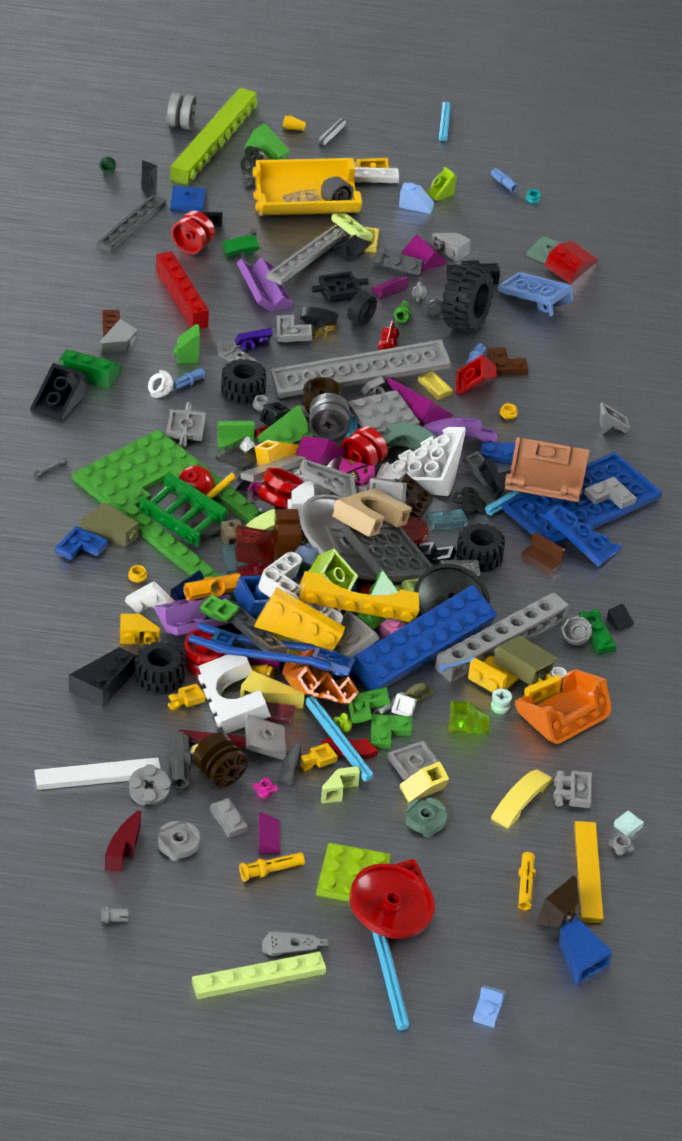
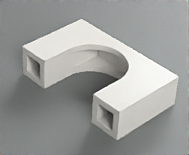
M227 654L198 666L201 672L198 675L202 686L206 685L207 687L203 691L207 700H212L209 706L213 714L217 713L218 716L214 717L218 728H223L225 734L245 727L244 719L247 715L259 719L271 717L261 690L238 699H226L221 696L226 687L248 677L252 672L247 657Z

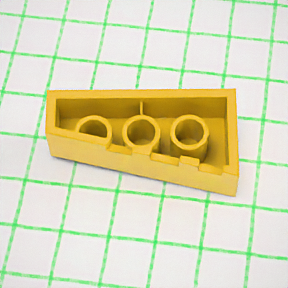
M277 587L254 625L256 628L332 651L345 629L343 625Z

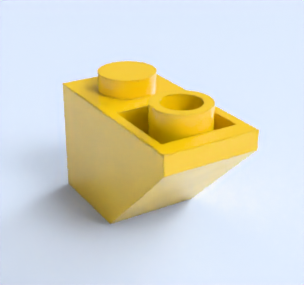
M120 614V644L145 645L151 644V642H160V628L143 615Z

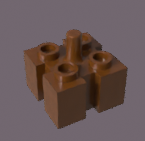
M275 509L273 541L276 560L288 552H295L298 546L303 545L301 541L307 539L301 529L298 509Z

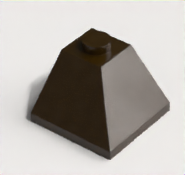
M574 875L545 898L536 920L538 925L561 927L565 922L570 923L576 917L577 913L575 911L579 900L577 878Z

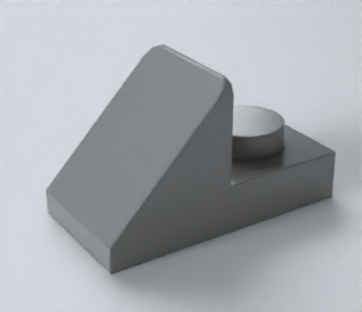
M600 403L602 434H605L612 426L626 434L630 430L627 417L605 403Z

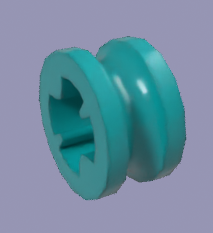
M537 189L528 190L526 201L538 203L541 192Z

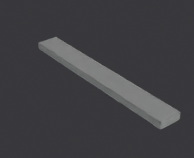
M335 224L268 272L266 279L281 285L347 237L349 233Z

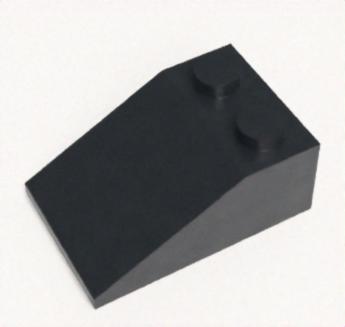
M52 363L30 410L63 420L83 398L90 382L85 373Z

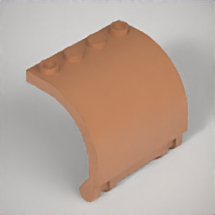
M517 437L511 472L506 475L505 489L579 503L589 450Z

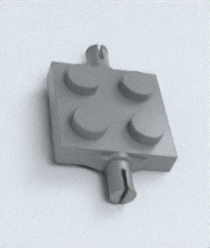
M187 402L186 408L183 410L170 409L166 436L180 439L179 446L181 447L182 445L186 447L187 440H203L206 413L192 410L193 403L191 402L190 407L189 402Z

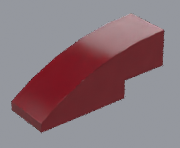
M136 811L113 835L105 854V870L122 872L125 856L134 857L141 828V811Z

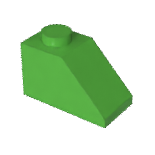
M195 324L177 338V346H174V356H177L178 363H199V324Z

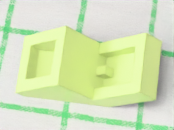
M358 766L340 768L335 771L322 786V804L342 801L343 788L359 786L360 771Z

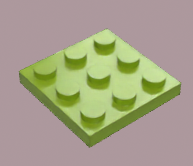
M328 843L316 896L349 901L350 887L356 875L368 866L380 863L389 864L391 854Z

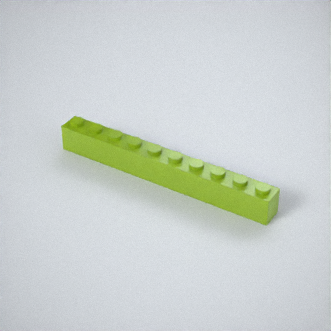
M239 88L170 166V180L188 185L195 179L205 164L209 163L211 157L216 155L218 149L237 130L238 126L244 122V119L250 115L251 111L257 107V92Z

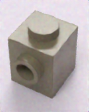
M240 520L221 522L220 536L225 551L244 549V532Z

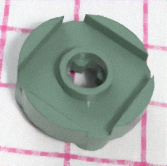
M420 798L411 801L406 808V825L426 837L433 836L434 833L439 832L446 825V808L436 799L426 798V800L420 801Z

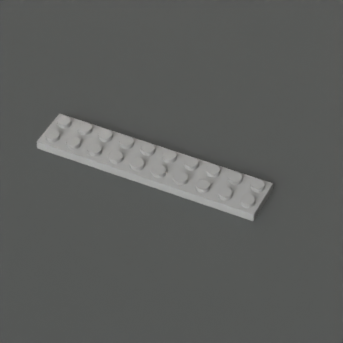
M442 340L275 368L271 369V377L278 397L284 398L303 394L304 384L315 377L331 378L337 381L341 387L368 383L381 376L383 380H386L388 377L392 379L451 368V362Z

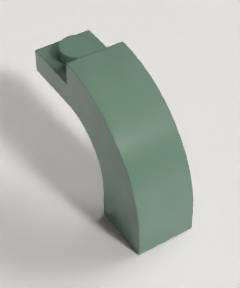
M411 423L389 425L382 435L388 449L394 446H406L414 451L421 447V442L431 436L434 439L437 438L429 430Z

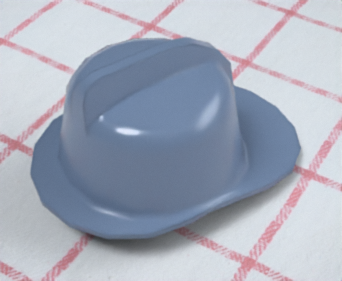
M311 543L300 545L295 551L302 558L300 565L312 566L317 556L320 555L318 548L313 547Z

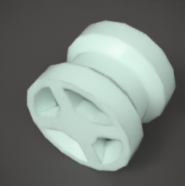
M506 689L495 690L492 693V711L498 714L509 712L512 694Z

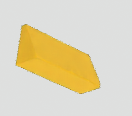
M388 158L356 159L355 167L389 168Z

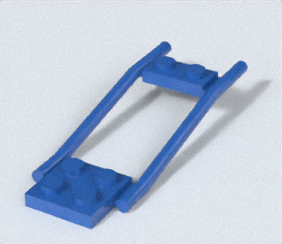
M201 622L199 623L198 630L214 636L211 640L190 634L188 642L212 649L218 653L306 664L320 670H331L338 676H348L355 661L354 658L339 654L335 650L332 651L308 643L284 640L280 641L288 649L301 651L312 649L314 652L312 657L232 647L235 642L254 643L245 635L231 633Z

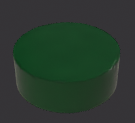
M103 157L99 167L102 171L111 173L116 168V161L111 157Z

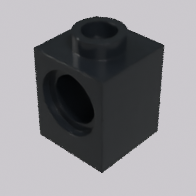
M280 402L265 404L260 421L270 427L291 410Z

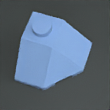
M404 182L400 191L399 208L431 214L434 201L420 185Z

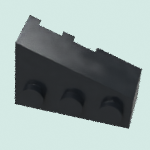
M118 647L69 674V692L103 708L135 673L136 654Z

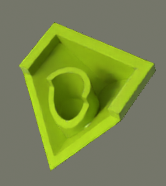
M446 167L434 178L429 190H426V193L435 201L455 194L457 175Z

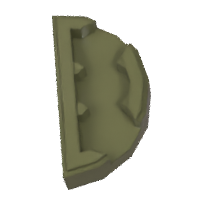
M420 682L410 687L404 695L417 699L416 703L433 695V689L426 683Z

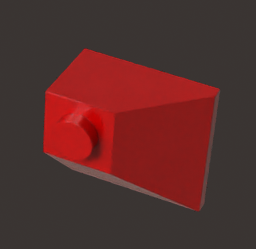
M482 354L457 370L456 394L458 396L494 381L497 378L496 366Z

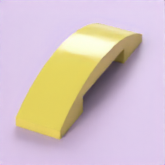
M538 769L529 772L506 794L492 814L491 819L509 829L520 817L521 810L539 792L543 793L554 782V778Z

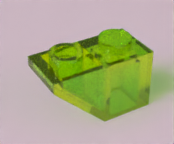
M450 701L448 729L449 732L489 734V717L472 702Z

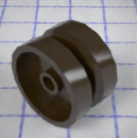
M315 377L310 379L303 387L302 405L310 415V404L315 397L324 393H334L342 396V387L331 378Z

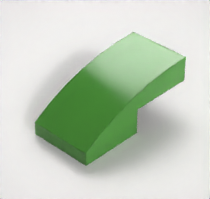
M213 594L199 607L201 613L225 623L240 610L237 605L227 599L221 600Z

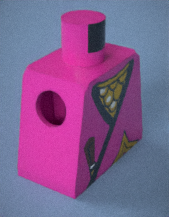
M342 458L339 471L353 475L355 487L365 484L370 485V478H374L375 466Z

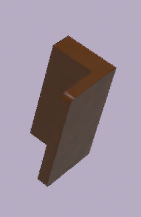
M535 532L532 534L531 545L522 552L521 558L552 575L562 567L565 549Z

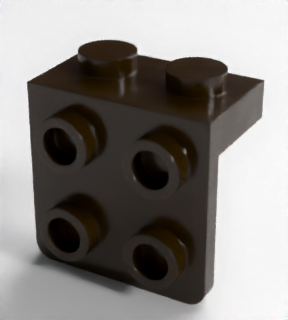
M405 473L401 478H395L393 481L407 483L405 504L412 508L411 514L416 519H420L433 496Z

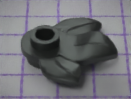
M247 146L244 150L245 156L241 160V169H248L249 174L252 175L253 167H256V160H263L264 153L258 147Z
M463 487L461 491L453 494L452 502L462 504L467 514L474 512L476 509L484 514L486 513L485 507L487 505L474 488Z

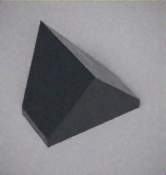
M354 234L339 241L331 250L347 262H350L372 243Z

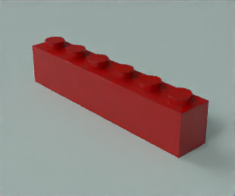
M171 251L156 254V272L190 328L195 324H199V329L208 327L209 309L174 253Z

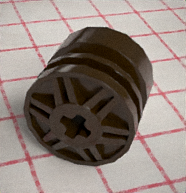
M222 732L207 736L199 743L193 753L194 764L217 788H225L234 784L245 773L248 766L246 755L235 746L227 734Z

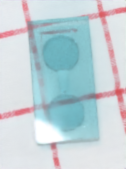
M463 509L429 512L426 516L431 531L465 527L468 522Z

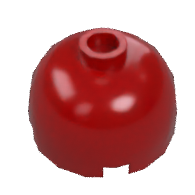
M199 465L186 467L178 476L179 479L204 495L215 487L211 473L205 467Z

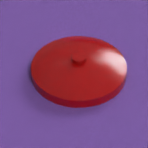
M387 863L368 866L356 875L349 891L350 905L358 920L371 931L384 937L393 939L414 937L428 927L434 915L435 902L430 888L417 874L402 866Z

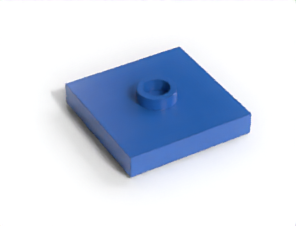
M173 186L170 209L203 212L206 188Z

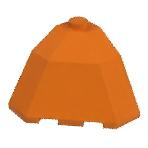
M312 649L294 655L312 657L314 652ZM287 662L284 665L283 675L290 686L306 695L347 705L359 694L349 676L334 681L329 671L320 670L311 665Z

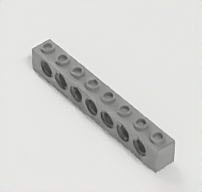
M554 592L544 596L520 611L514 612L507 618L499 620L490 627H486L479 633L471 635L466 640L456 643L453 647L441 651L437 655L435 669L451 683L469 673L470 663L446 669L445 672L438 670L440 664L456 663L467 660L471 656H475L476 659L482 662L489 656L495 657L494 652L498 645L519 635L530 640L566 620L569 604Z

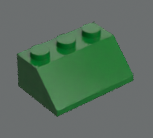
M68 349L64 351L59 359V365L84 372L90 382L89 384L106 389L111 387L122 370V365L116 362Z

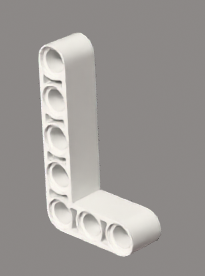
M288 552L265 568L258 585L259 590L270 597L277 587L300 600V585L292 581V579L298 573L302 561L301 556L295 552ZM305 603L339 624L342 623V614L334 608Z

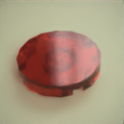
M409 516L406 525L400 526L414 543L422 544L428 537V525L418 517Z

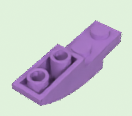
M447 418L423 425V428L429 430L436 437L443 435L442 430L447 427H465L464 438L473 439L475 437L479 438L482 442H496L498 436L495 430L483 428L481 421L473 418Z

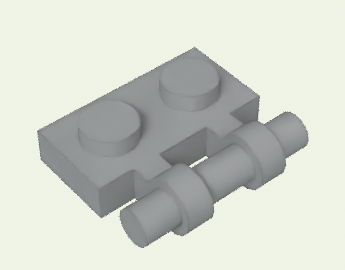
M558 771L554 778L556 790L553 793L555 805L561 807L564 804V800H570L569 806L590 808L592 773L571 771L570 776H564L563 771ZM569 786L570 790H566L564 787Z

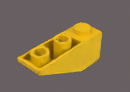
M267 440L257 445L255 452L258 466L295 455L299 444Z

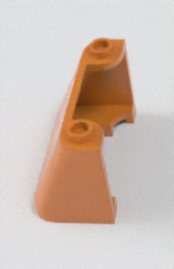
M574 669L564 675L562 679V692L538 705H535L531 697L523 696L515 700L517 712L549 742L560 744L601 722L610 715L612 708L605 678Z

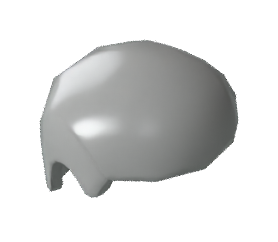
M578 616L567 619L562 627L564 639L575 646L585 644L592 635L590 622Z

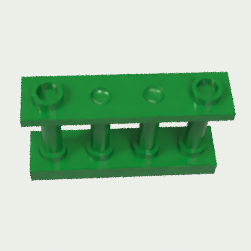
M170 472L164 476V489L152 500L149 501L143 496L140 497V511L144 515L151 517L197 548L200 546V533L213 521L220 525L221 522L227 521V509ZM169 493L178 497L165 510L157 506ZM183 503L192 506L180 519L171 515ZM198 512H202L207 517L196 528L193 529L186 524Z

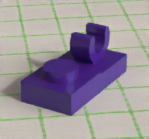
M271 328L240 333L237 335L235 343L237 346L241 345V350L244 352L246 351L245 345H249L252 351L255 348V343H267L272 337L273 332Z

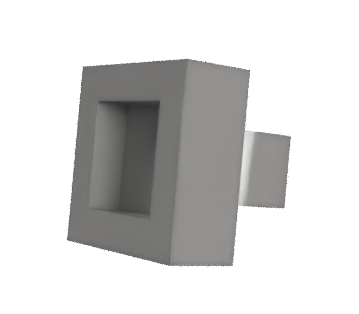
M382 376L368 382L361 391L364 395L369 394V391L378 392L379 394L385 393L381 387L385 381Z

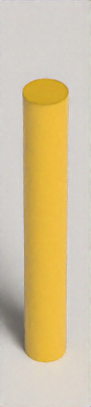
M231 473L207 493L206 496L213 499L232 483L236 476Z

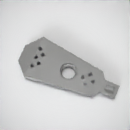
M222 340L217 344L218 356L229 361L250 359V361L254 360L257 362L256 359L239 349L232 342Z
M270 931L262 940V952L271 956L283 953L316 950L318 946H328V938H317L315 935ZM297 943L299 944V946H293L291 944Z

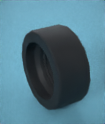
M366 291L358 292L349 304L348 319L360 326L368 323L375 313L377 298Z

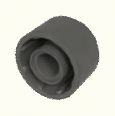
M339 176L327 178L321 186V196L325 201L352 200L353 187Z

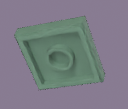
M542 236L527 251L526 256L545 264L549 252L560 242Z

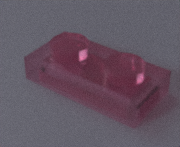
M265 702L271 717L263 720L276 724L293 725L295 706Z

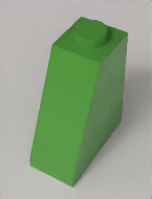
M266 123L253 130L243 148L245 150L247 146L258 147L265 155L270 157V160H287L290 152Z

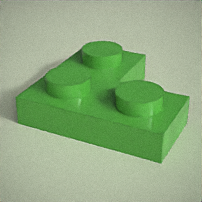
M387 687L359 693L349 703L352 724L371 720V708H381L390 704Z
M372 714L370 743L376 749L390 750L391 735L411 737V716Z

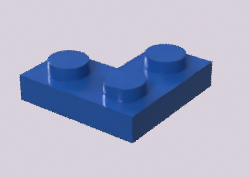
M76 526L55 547V553L70 560L81 550L99 556L108 546V540Z

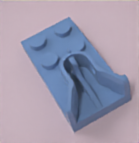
M522 272L516 273L498 285V291L501 293L537 302V308L544 313H548L550 317L554 314L553 306L558 307L573 302L572 285Z

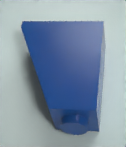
M577 918L562 926L559 943L575 984H580L610 965L613 951L583 922Z

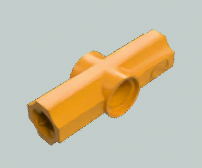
M239 573L188 582L183 587L184 595L187 600L209 597L212 594L219 597L224 593L234 592L238 579L241 576Z

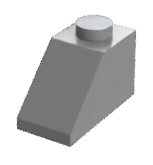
M120 319L100 340L99 352L127 351L138 340L137 329Z

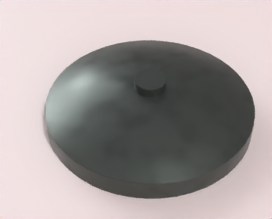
M439 564L427 569L419 577L414 588V592L419 593V616H422L472 585L477 588L489 604L490 596L485 584L474 572L456 564Z

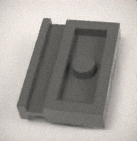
M250 488L247 494V503H250V501L254 502L257 510L262 513L275 508V505L262 499Z

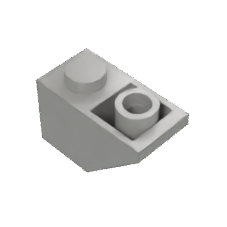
M434 233L432 235L431 246L436 251L456 262L470 253L471 240L459 233Z

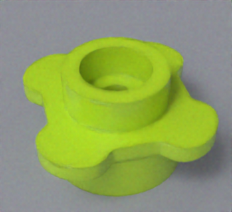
M342 713L340 717L333 718V721L342 733L346 734L351 730L352 722L346 713Z

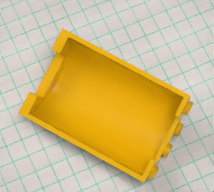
M353 158L256 160V167H253L252 170L253 177L256 180V191H253V198L257 200L255 202V211L259 212L260 216L360 213L362 199L360 191H356L355 164ZM330 177H341L354 189L352 200H323L321 196L323 182Z

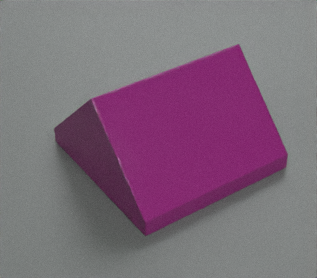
M417 234L401 252L402 255L423 260L420 272L447 264V260Z
M303 436L295 455L306 457V460L324 465L345 454V450L329 439Z

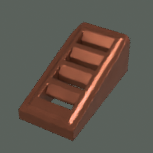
M119 310L102 311L103 337L120 320Z

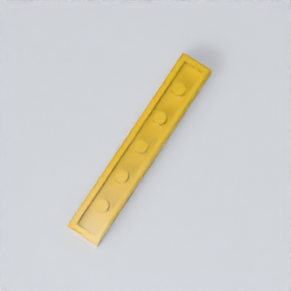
M575 821L574 831L581 922L603 923L596 822Z

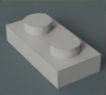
M229 798L210 804L211 813L228 838L248 832L247 824Z

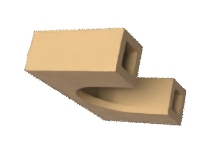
M373 488L338 499L334 504L332 516L371 537L379 534L383 521L395 527L406 525L412 508L383 491Z

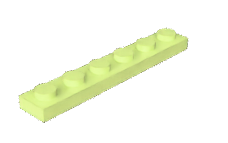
M315 952L193 976L192 985L197 999L323 975L326 974V966L321 953Z

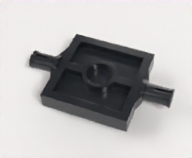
M351 271L321 275L318 280L320 285L312 286V292H324L329 301L354 298L358 292L362 291L360 286L368 285L369 281L367 278L357 279Z

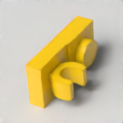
M549 674L546 675L544 681L538 678L537 683L525 688L524 696L531 697L535 704L560 693L562 679L559 675L552 677Z

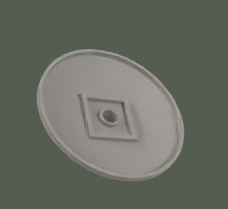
M320 494L309 498L301 508L300 523L311 545L318 548L319 554L334 548L358 575V578L376 581L377 575L367 565L366 561L357 553L353 545L347 541L345 535L341 532L343 526L347 524L332 516L335 502L343 497Z

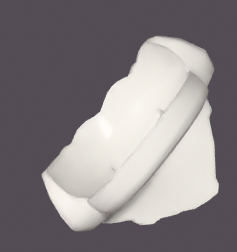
M159 370L160 373L150 378L148 390L151 392L152 398L165 397L173 392V380L167 371ZM162 378L161 385L155 391L153 389L154 382Z

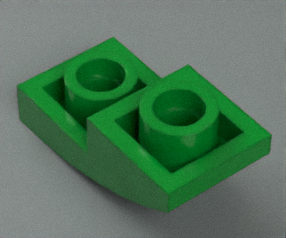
M255 235L240 236L222 242L228 258L241 252L248 255L261 249Z

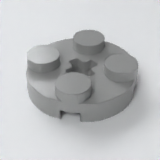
M148 764L137 769L130 776L128 784L129 794L139 805L152 804V806H157L168 798L171 782L163 770ZM146 784H153L154 789H146Z
M172 821L163 825L159 830L158 847L171 860L178 861L181 858L193 855L199 850L200 833L191 823L186 822L185 825L180 824V821ZM175 838L183 839V840H182V841H175Z

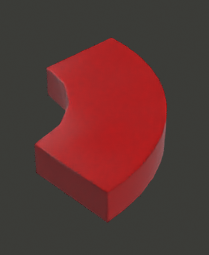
M331 737L321 741V745L328 743L338 757L345 756ZM367 738L360 740L348 739L362 759L377 756L378 750Z

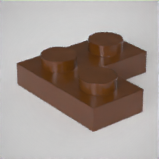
M489 348V360L496 366L497 375H528L529 369L526 358L509 359L506 348Z

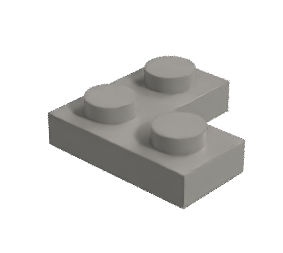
M294 315L277 316V342L287 343L312 340V324L295 325Z
M615 477L587 487L584 491V495L595 505L611 499L620 509L635 504L637 499Z

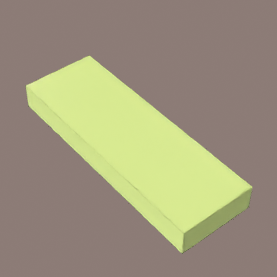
M346 213L332 214L331 220L349 234H356L357 237L364 240H372L373 234Z

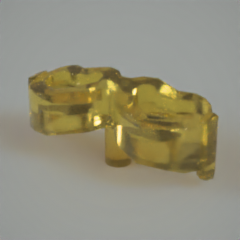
M336 325L324 326L313 331V340L321 334L324 335V338H327L326 332L337 331Z

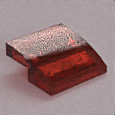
M237 525L235 529L237 544L234 548L236 561L249 564L274 561L275 546L274 533L272 531Z

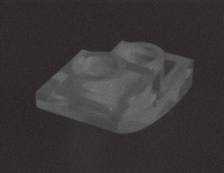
M316 189L297 191L283 196L284 202L321 201Z

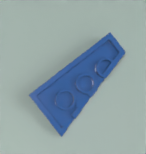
M559 504L545 514V517L598 567L617 554L623 547L618 543L615 545L608 540L609 537L606 535H599L593 531V527L588 523L585 524L578 521L576 515Z

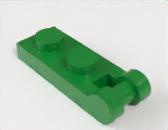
M593 609L591 612H579L578 617H583L588 621L593 620L590 622L592 635L589 640L596 653L599 655L615 652L617 645L604 624L599 609Z

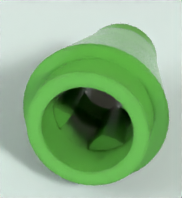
M402 301L394 311V317L398 322H406L411 317L410 304L407 301Z

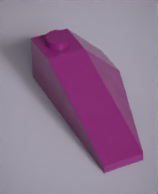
M387 378L386 381L391 388L398 391L421 425L453 417L452 413L393 379Z

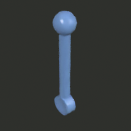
M471 656L467 660L448 665L440 664L438 670L445 672L446 669L470 663L476 657Z

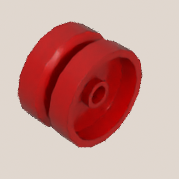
M190 211L173 225L171 235L174 243L180 250L188 254H196L213 240L215 229L213 223L205 214L199 211Z
M369 426L358 428L341 443V448L345 450L342 458L371 466H376L382 462L388 452L386 441L382 435Z
M268 467L263 475L265 481L260 483L257 494L265 501L287 509V500L291 499V491L303 484L304 481L289 471Z
M194 629L185 638V668L192 675L198 676L201 674L198 666L227 654L218 653L212 649L188 642L190 634L211 640L214 636Z

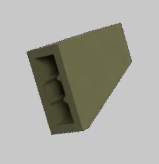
M103 503L79 520L80 528L107 539L108 543L126 547L139 537V523L107 503Z

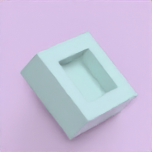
M630 811L625 812L614 821V827L629 838L642 829L644 824L641 819Z

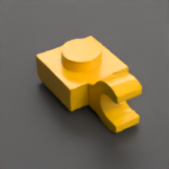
M197 683L179 688L177 694L169 695L171 703H168V706L171 710H177L182 704L190 707L204 703L206 696Z
M325 743L310 748L309 754L302 755L300 759L303 763L299 764V767L303 771H308L317 764L320 768L337 762L338 756L329 744Z

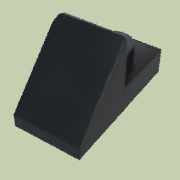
M488 458L483 461L478 470L494 499H498L505 489L506 475L510 474L511 470L499 473L492 459Z

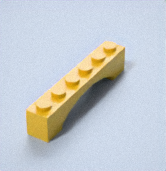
M307 571L304 572L300 582L301 602L404 622H412L416 619L419 612V593L400 589L398 593L391 595L361 594L333 584L325 579L323 574Z

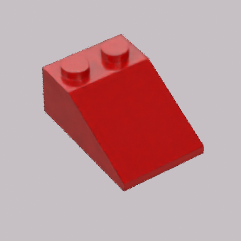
M569 241L560 243L549 252L544 266L571 284L592 267L598 259L575 242Z

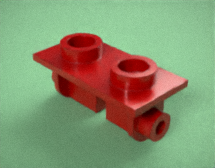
M391 321L390 327L382 329L378 350L397 347V339L400 334L393 321Z

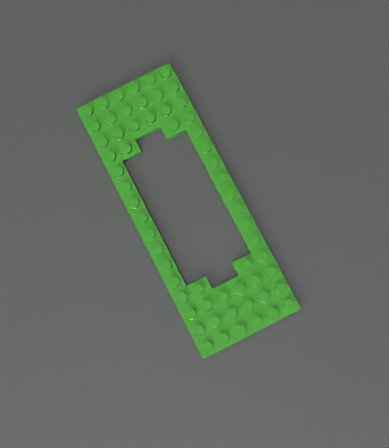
M159 429L72 473V479L102 504L107 503L138 522L139 534L194 580L198 581L206 577L221 576L153 519L144 515L138 508L140 507V497L143 496L150 501L151 494L146 490L163 482L164 476L168 472L178 477L180 472L186 467L199 465L205 467L211 473L215 486L222 481L220 477ZM230 485L214 497L245 523H249L254 518L263 514L257 510L253 503H247V499ZM273 529L267 532L265 539L274 545ZM300 565L298 572L311 568V566ZM234 592L226 593L230 594V601L234 600L238 604Z

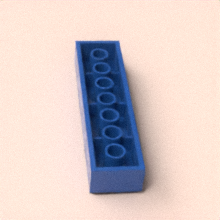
M472 585L355 655L352 670L369 691L384 687L389 688L435 660L441 651H445L456 643H460L471 635H475L489 627L497 613L477 588Z

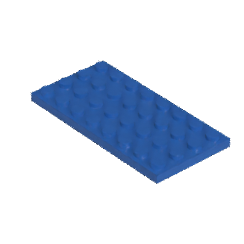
M613 452L587 464L579 503L523 493L503 502L502 507L528 533L532 535L536 532L560 546L570 540L545 517L547 511L557 504L576 515L581 523L591 525L593 527L592 530L660 499L662 491L616 452ZM615 477L637 499L635 504L620 509L611 499L595 505L584 495V491L587 487Z

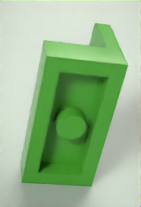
M218 421V448L254 449V421Z

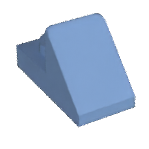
M483 986L473 1016V1022L495 1027L506 991Z

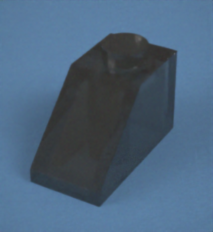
M246 436L223 447L215 458L218 461L240 469L247 465L252 466L257 462L256 446Z

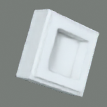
M397 693L391 712L400 716L412 717L417 699Z

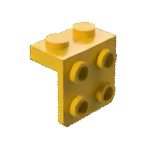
M489 656L483 662L476 658L470 662L468 679L491 692L497 689L508 690L519 680L516 676L493 663L494 656Z

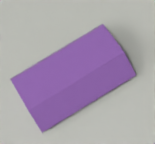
M262 257L253 266L243 259L237 262L259 305L268 311L290 308L294 305L283 284L280 285L266 279L267 273L274 269L272 264Z
M224 593L217 598L221 600L225 598L230 601V594ZM209 597L194 600L183 599L154 606V610L166 632L177 636L198 629L200 622L213 627L231 624L230 621L227 623L220 622L200 612L199 607Z

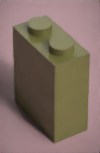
M519 635L497 646L494 652L495 658L493 663L525 683L533 685L537 683L538 678H546V675L555 667L557 657Z

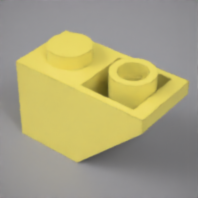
M439 761L422 768L401 783L399 787L409 804L415 799H421L445 789L449 777Z

